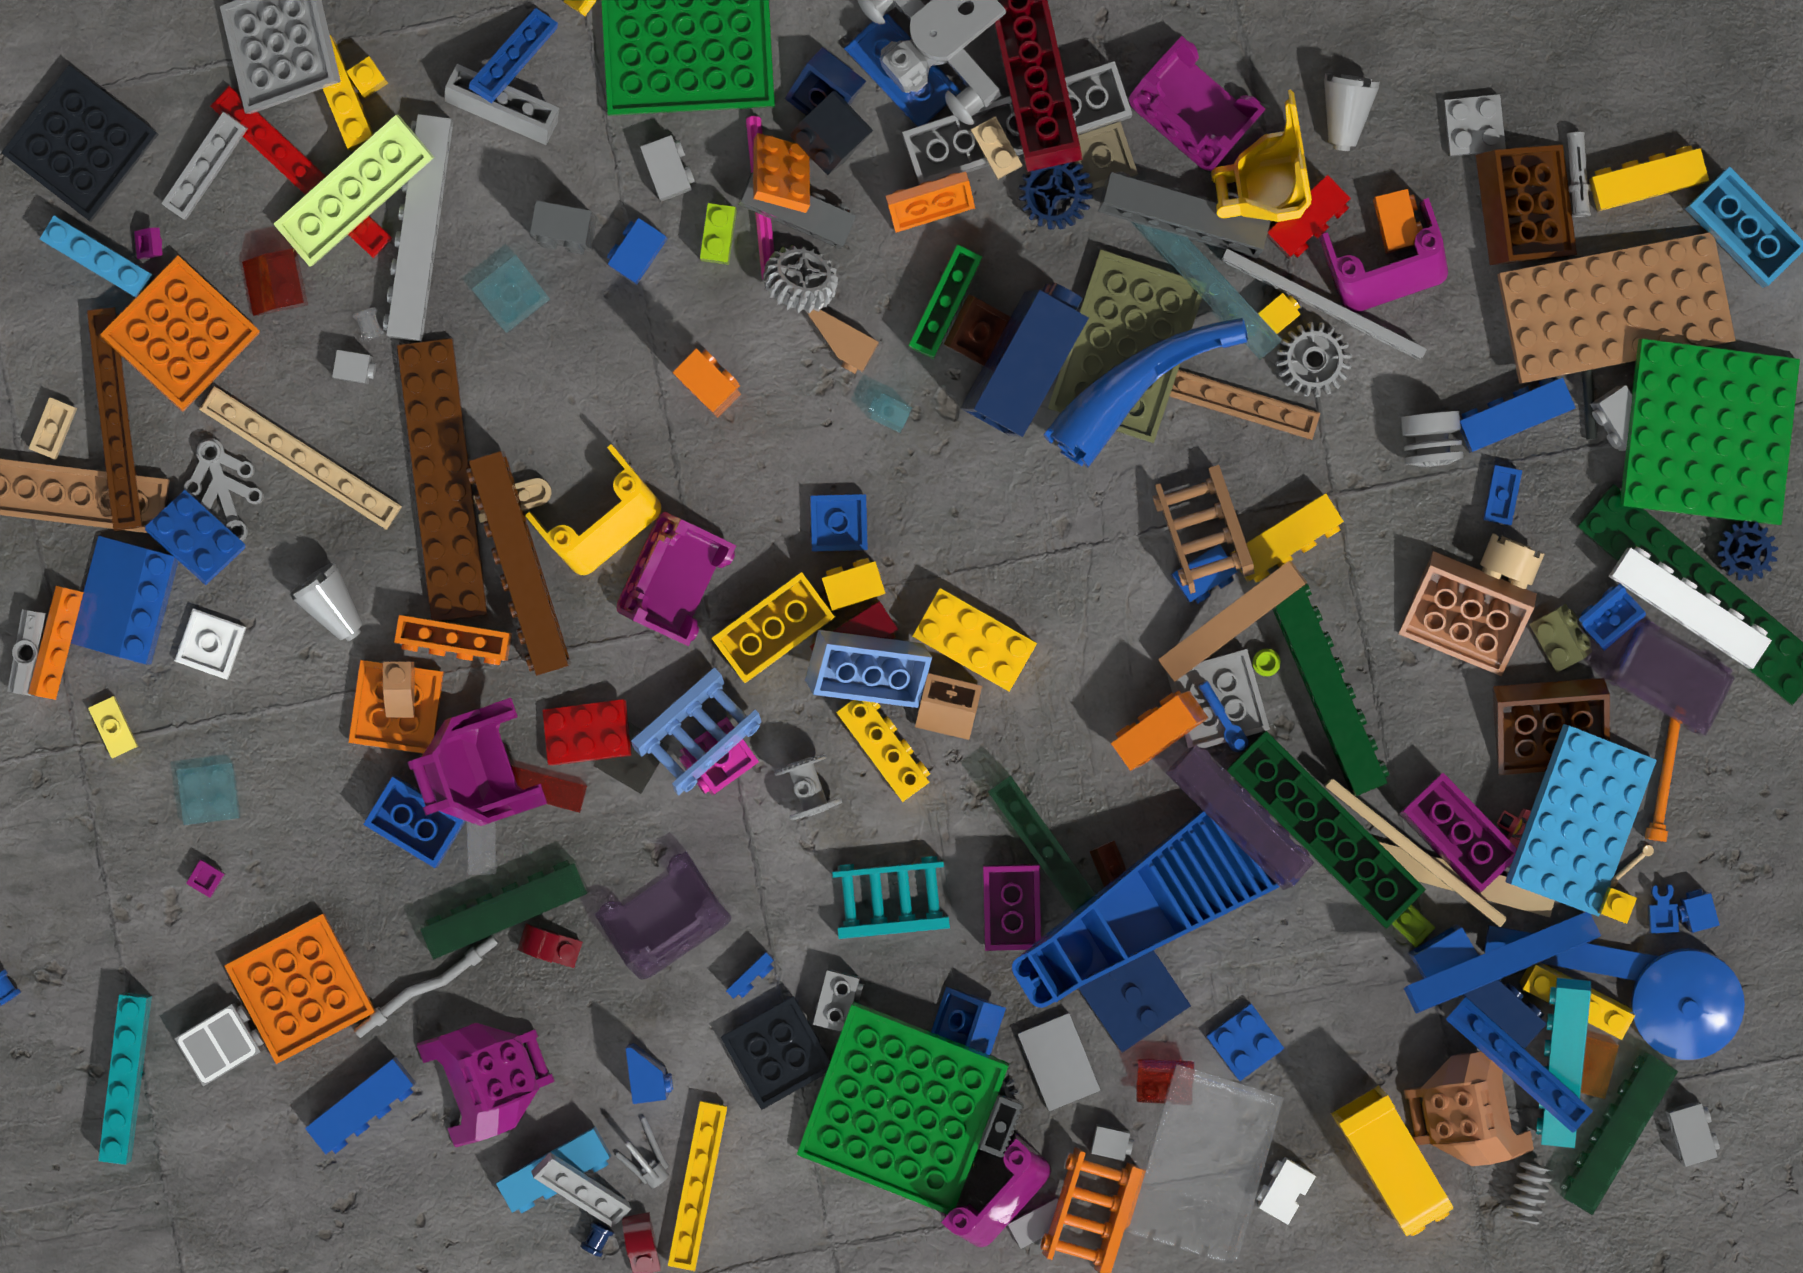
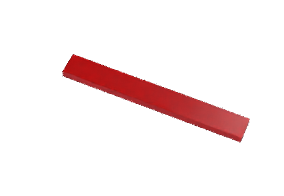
M230 86L211 104L210 107L220 116L223 112H226L245 125L248 129L243 137L305 195L327 177L258 112L245 114L241 96ZM369 216L348 234L372 258H375L393 239Z

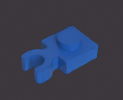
M1670 884L1666 885L1667 892L1663 896L1658 894L1657 885H1652L1651 895L1656 900V905H1648L1649 933L1679 932L1678 904H1669V900L1674 893L1673 887Z

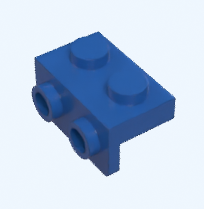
M1619 584L1617 587L1609 588L1597 604L1590 605L1584 609L1579 622L1585 632L1605 651L1644 618L1646 613L1626 592L1625 587Z

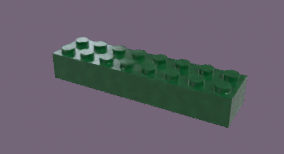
M1307 583L1272 610L1351 794L1359 796L1387 784L1385 777L1389 776V772L1384 761L1378 760L1374 751L1378 750L1377 744L1372 734H1366L1363 725L1367 724L1366 718L1361 708L1356 709L1352 700L1356 698L1351 684L1345 683L1341 674L1345 672L1343 664L1339 657H1333L1330 650L1331 647H1334L1333 641L1328 631H1322L1319 622L1323 621L1317 605L1312 606L1308 596L1312 595Z
M1264 731L1226 770L1385 929L1426 890L1267 731Z

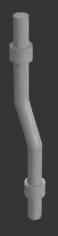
M491 935L476 948L473 946L464 953L465 956L442 975L405 988L382 1008L378 1006L368 1019L354 1029L358 1037H363L376 1025L380 1027L389 1019L388 1016L410 998L447 985L469 966H475L483 960L482 956L499 942Z

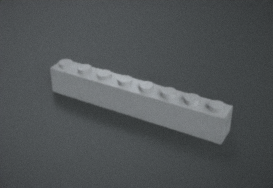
M418 114L417 121H412L411 130L435 158L406 182L402 188V191L406 193L405 204L401 203L399 208V220H403L401 231H397L395 236V247L399 248L397 259L393 258L391 265V275H395L394 285L389 286L387 293V303H391L390 314L385 313L383 330H387V336L391 338L423 342L454 123L449 118Z

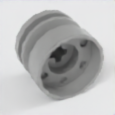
M1459 411L1428 413L1400 418L1402 436L1415 437L1416 442L1404 446V451H1417V456L1405 458V465L1433 467L1449 465L1456 460L1464 459L1463 452H1450V447L1462 445V440L1449 439V433L1461 429Z

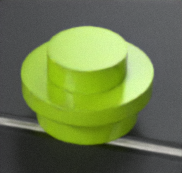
M1262 649L1254 655L1252 663L1254 670L1259 675L1272 676L1279 670L1281 661L1279 655L1274 650Z

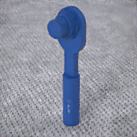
M1208 680L1201 683L1198 687L1214 714L1219 717L1224 725V738L1229 747L1235 752L1244 751L1248 746V739L1238 725H1232Z

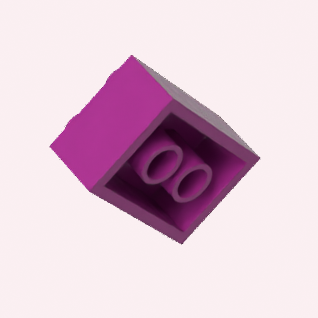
M1039 864L983 865L985 951L1029 949L1041 939Z

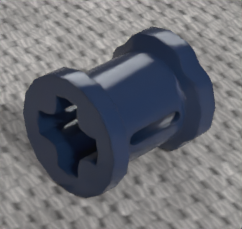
M592 1221L590 1224L592 1228L585 1242H582L580 1247L597 1257H602V1250L609 1236H613L614 1231L602 1223Z

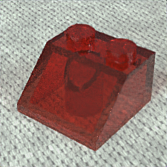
M291 248L266 253L242 261L253 316L308 305L298 253L295 249Z

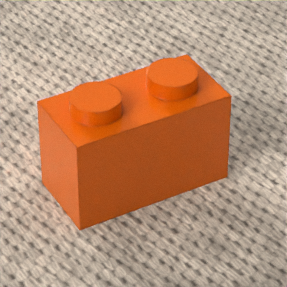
M1408 189L1376 196L1373 199V204L1385 252L1390 253L1414 247L1416 235L1423 230L1421 222H1416L1413 211H1417V204L1414 194L1409 195Z

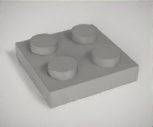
M1500 94L1443 101L1449 157L1506 149Z

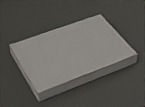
M1069 1013L1017 1033L1049 1111L1101 1091Z

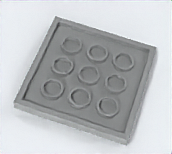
M235 0L220 6L245 114L258 112L341 82L322 0Z

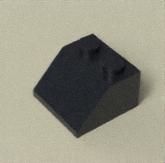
M834 90L799 123L790 136L828 176L854 153L872 133L873 129Z

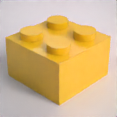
M869 558L853 562L854 568L843 571L842 566L826 571L827 577L822 578L832 611L886 594L875 561L870 563Z

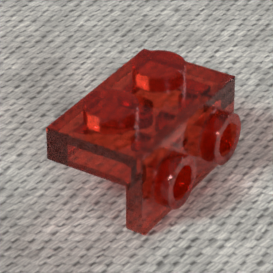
M1138 1059L1136 1101L1142 1103L1192 1104L1194 1061Z

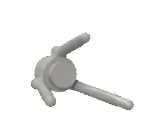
M642 1116L641 1122L658 1163L654 1159L647 1163L629 1141L625 1145L641 1164V1170L620 1152H616L615 1156L634 1172L644 1185L648 1183L651 1189H654L670 1176L666 1171L669 1165L661 1154L646 1117Z

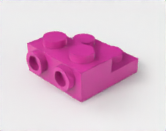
M727 717L717 723L726 734L735 728ZM708 731L694 740L705 753L718 743ZM742 739L697 779V785L704 794L710 792L713 796L759 763V761ZM685 747L680 750L682 756L679 759L688 770L697 760Z

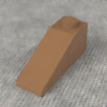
M813 309L808 315L837 358L843 362L841 367L853 374H856L857 370L863 373L879 342L822 310L818 312Z

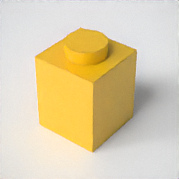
M370 56L346 71L365 99L388 84Z
M1282 293L1255 317L1270 335L1274 337L1300 315L1298 311L1300 305L1291 295L1286 297Z
M1607 887L1598 913L1627 924L1637 898Z

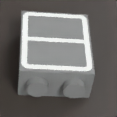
M236 1002L175 1038L202 1086L207 1085L264 1050L262 1044L265 1042L257 1029L252 1030L247 1022L250 1020L249 1014L242 1005L238 1007Z

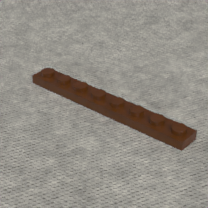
M116 308L87 310L113 530L142 528L122 356L100 336L117 318Z

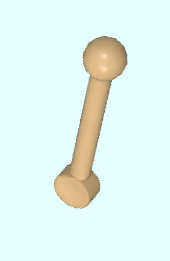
M1650 845L1643 846L1642 852L1613 877L1610 887H1615L1618 880L1645 856H1651L1654 853L1653 847Z

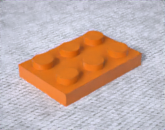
M757 133L753 140V199L806 213L810 207L809 155L797 143Z
M966 171L952 173L936 181H926L910 189L897 190L886 196L896 233L975 209Z

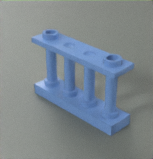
M715 667L631 740L634 750L641 757L646 753H652L676 778L672 785L678 796L683 791H690L697 784V779L746 735L748 737L752 736L760 727L761 718L756 710L747 716L723 692L722 689L725 683L722 675ZM709 697L715 698L739 723L728 734L701 709V704ZM688 716H694L718 741L707 753L680 727L681 722ZM667 734L673 735L696 758L697 762L688 770L684 771L660 746V741Z

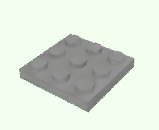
M1247 649L1202 661L1175 682L1166 672L1172 693L1178 690L1181 694L1190 691L1209 717L1184 735L1189 752L1226 742L1224 738V725L1219 717L1214 714L1198 687L1207 680L1223 705L1224 712L1232 725H1238L1246 736L1270 730Z

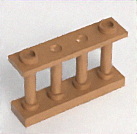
M1219 465L1208 468L1210 478L1205 479L1206 482L1166 495L1163 493L1161 484H1156L1157 495L1152 496L1157 512H1163L1182 568L1177 570L1182 586H1188L1190 594L1196 592L1193 580L1233 567L1235 569L1241 568L1244 577L1254 574L1253 562ZM1206 493H1210V495L1216 494L1218 503H1215L1214 507L1174 520L1172 519L1168 505ZM1217 517L1219 520L1224 518L1227 527L1222 528V532L1188 543H1180L1176 530ZM1227 542V545L1233 544L1235 552L1231 553L1230 557L1189 569L1185 555Z

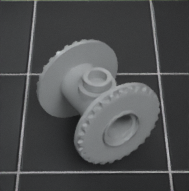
M826 754L808 757L774 771L775 776L787 772L790 773L794 784V792L800 801L803 811L790 815L791 820L809 817L842 803L841 798L827 802L814 763L827 759Z

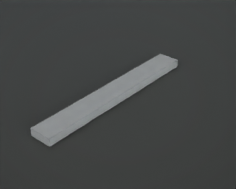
M1229 249L1225 251L1221 259L1223 263L1287 295H1291L1293 298L1417 360L1422 359L1427 350Z

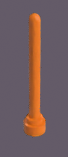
M1677 708L1671 711L1653 823L1650 822L1649 828L1646 827L1644 839L1667 842L1668 831H1666L1664 820L1682 712Z

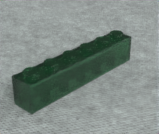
M1011 775L988 790L990 796L1073 912L1096 895Z
M568 860L553 866L554 872L544 875L543 871L537 872L527 877L529 882L518 886V883L514 882L502 887L503 893L493 897L492 893H488L477 898L478 904L467 908L466 904L450 910L452 915L442 919L439 914L425 920L426 926L420 930L433 960L588 894V888L577 863L570 864Z
M1647 1052L1643 1056L1638 1055L1631 1067L1634 1070L1629 1080L1624 1079L1617 1090L1619 1097L1614 1104L1610 1103L1605 1109L1603 1124L1600 1128L1595 1127L1588 1139L1591 1144L1586 1152L1581 1151L1574 1162V1165L1577 1167L1572 1176L1567 1175L1560 1186L1562 1190L1560 1196L1591 1215L1594 1214L1678 1073L1676 1069Z

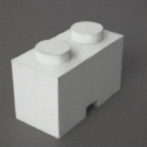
M1284 1157L1282 1162L1278 1160L1270 1172V1175L1273 1176L1268 1186L1264 1184L1261 1187L1256 1199L1259 1200L1257 1206L1260 1209L1289 1224L1299 1207L1296 1202L1297 1197L1300 1193L1306 1195L1316 1176L1306 1168Z

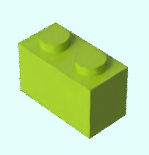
M708 203L700 254L701 261L729 265L737 212L736 207Z

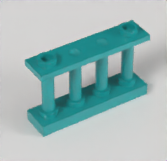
M937 856L921 857V863L858 869L854 868V864L838 865V871H833L832 875L833 878H842L845 921H843V926H838V938L845 939L949 929V916H943V911H940L936 876V868L944 867V861H938ZM925 869L929 912L926 913L927 918L915 919V914H912L908 871ZM897 872L901 915L898 916L899 921H888L887 917H884L880 873ZM869 874L873 918H871V923L860 924V920L856 918L853 876Z

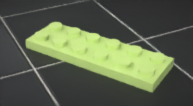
M395 115L278 219L274 225L309 267L313 266L435 157L399 115Z

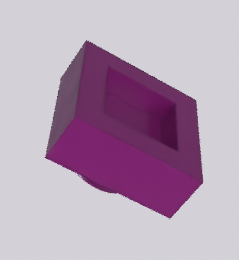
M160 228L134 231L137 259H148L162 255Z
M201 859L186 884L211 898L226 873Z

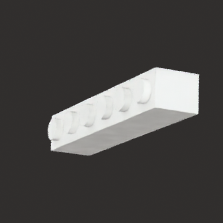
M1636 547L1635 550L1632 548L1625 550L1608 577L1622 584L1625 588L1748 669L1755 667L1772 641L1766 637L1767 631L1756 624L1750 627L1742 621L1744 619L1743 615L1731 608L1729 611H1726L1719 606L1721 601L1711 594L1706 593L1703 596L1696 591L1698 586L1684 577L1682 580L1674 577L1672 575L1673 569L1662 562L1656 565L1649 560L1651 555L1643 549Z

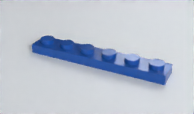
M1465 997L1446 1018L1451 1025L1572 1133L1592 1113L1593 1110L1468 998Z

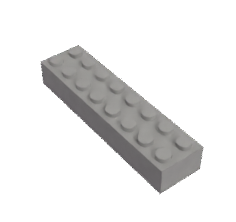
M1115 61L1065 78L1078 135L1132 117V111ZM1011 96L994 101L987 108L982 107L972 116L974 121L972 125L965 124L952 115L902 132L918 184L920 185L926 181H936L952 173H962L965 171L968 173L989 166L971 129L995 116L1017 156L1022 155L1023 150Z

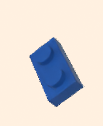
M1494 465L1483 520L1512 525L1522 470Z
M766 951L726 992L733 999L737 995L743 998L754 987L751 982L758 975L763 979L774 968L771 963L775 958Z

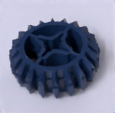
M1074 162L1030 171L1031 175H1022L1023 180L1027 181V184L1019 185L1020 190H1025V195L1019 196V200L1027 201L1028 203L1023 206V211L1032 210L1029 215L1030 220L1038 218V226L1042 227L1047 223L1048 229L1053 230L1056 224L1059 229H1065L1066 222L1068 225L1074 226L1076 224L1075 217L1078 219L1084 218V214L1080 209H1090L1089 204L1085 203V199H1093V195L1086 194V189L1093 188V184L1085 183L1084 180L1090 174L1088 172L1080 174L1083 169L1081 163L1074 166ZM1054 169L1053 175H1050L1049 182L1044 186L1038 185L1042 176ZM1064 172L1072 179L1075 190L1067 186L1066 176L1063 175ZM1056 188L1060 189V192L1067 194L1056 196L1052 195V192L1045 190ZM1037 194L1045 198L1048 212L1039 203ZM1068 198L1074 199L1070 208L1058 215L1059 209H1062L1063 202Z

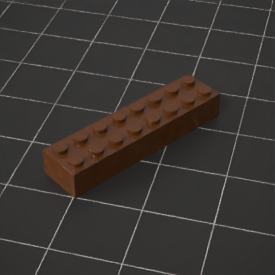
M499 451L470 460L471 467L466 468L470 483H476L479 494L475 495L479 511L484 510L487 521L483 522L484 529L488 538L493 537L496 546L491 549L496 565L501 563L504 574L500 575L504 591H510L513 600L508 602L512 617H518L521 627L517 629L521 645L526 644L529 654L525 656L529 671L535 670V674L538 676L567 667L571 664L570 657L528 523L521 508L522 504L505 451Z

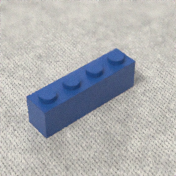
M1555 377L1543 379L1538 382L1540 387L1532 391L1529 390L1528 386L1513 392L1515 398L1504 402L1503 397L1487 403L1489 409L1480 413L1475 408L1461 414L1463 420L1460 421V431L1469 453L1575 409L1576 407L1563 377L1558 380Z
M395 1057L305 1129L325 1154L331 1150L336 1154L348 1145L345 1140L353 1133L358 1137L370 1127L367 1122L375 1115L378 1119H381L391 1111L392 1108L389 1104L398 1098L402 1102L414 1092L411 1087L416 1082Z

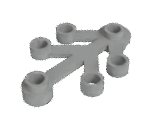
M213 438L204 439L198 444L196 449L199 463L191 479L186 481L184 490L192 496L199 495L202 491L201 481L210 468L213 479L200 504L211 513L210 509L217 495H219L228 522L226 527L231 532L235 526L241 527L242 534L238 538L243 541L248 535V527L244 522L239 521L229 490L245 497L250 504L254 505L260 504L263 501L264 494L258 488H250L224 475L221 464L237 470L239 476L243 478L252 477L255 473V467L250 462H242L224 453V447L218 440ZM209 447H213L216 451L215 455L211 458L206 455V450ZM247 464L250 466L251 471L248 475H243L241 468ZM192 482L198 485V490L194 493H191L188 489L189 484ZM257 491L260 497L257 501L250 499L251 492Z

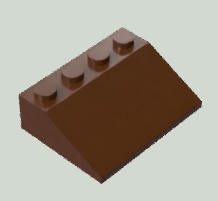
M1563 145L1498 149L1477 154L1476 162L1489 264H1511L1577 255Z
M1605 678L1493 686L1498 775L1546 772L1563 724L1610 741V693Z

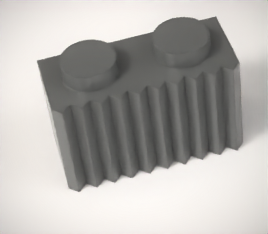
M998 1094L978 1149L998 1157L1005 1156L1004 1152L1007 1151V1146L1010 1144L1009 1141L1012 1139L1011 1135L1014 1134L1013 1130H1015V1125L1018 1123L1017 1120L1020 1118L1019 1114L1022 1113L1021 1109L1024 1108L1022 1102Z

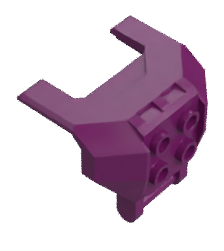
M511 697L445 720L422 757L408 762L410 770L413 769L425 803V807H423L425 815L441 811L483 826L547 804L541 784L523 790L517 785L499 733L500 723L518 717Z
M473 1023L445 1035L417 1043L423 1063L437 1059L443 1065L462 1116L461 1124L447 1128L455 1147L479 1142L515 1128L539 1088L555 1082L552 1073L549 1074L539 1048L536 1039L538 1037L536 1029L516 1035L483 1024ZM525 1042H526V1045H527V1047H528L529 1053H530V1055H531V1058H532L533 1064H534V1066H535L536 1072H537V1074H538V1077H539L538 1079H535L534 1069H533V1067H532V1064H531L530 1058H529V1056H528L527 1050H526V1048L523 1046V1043H525Z

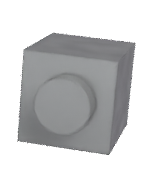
M337 350L332 377L339 380L369 384V378L374 379L376 362H372L373 357L370 355Z
M1096 1124L1090 1151L1091 1154L1124 1161L1126 1154L1131 1155L1134 1139L1129 1138L1130 1132L1128 1130Z

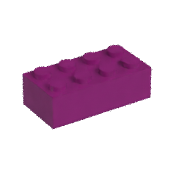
M1444 773L1440 774L1399 813L1476 894L1481 893L1513 862L1517 848Z

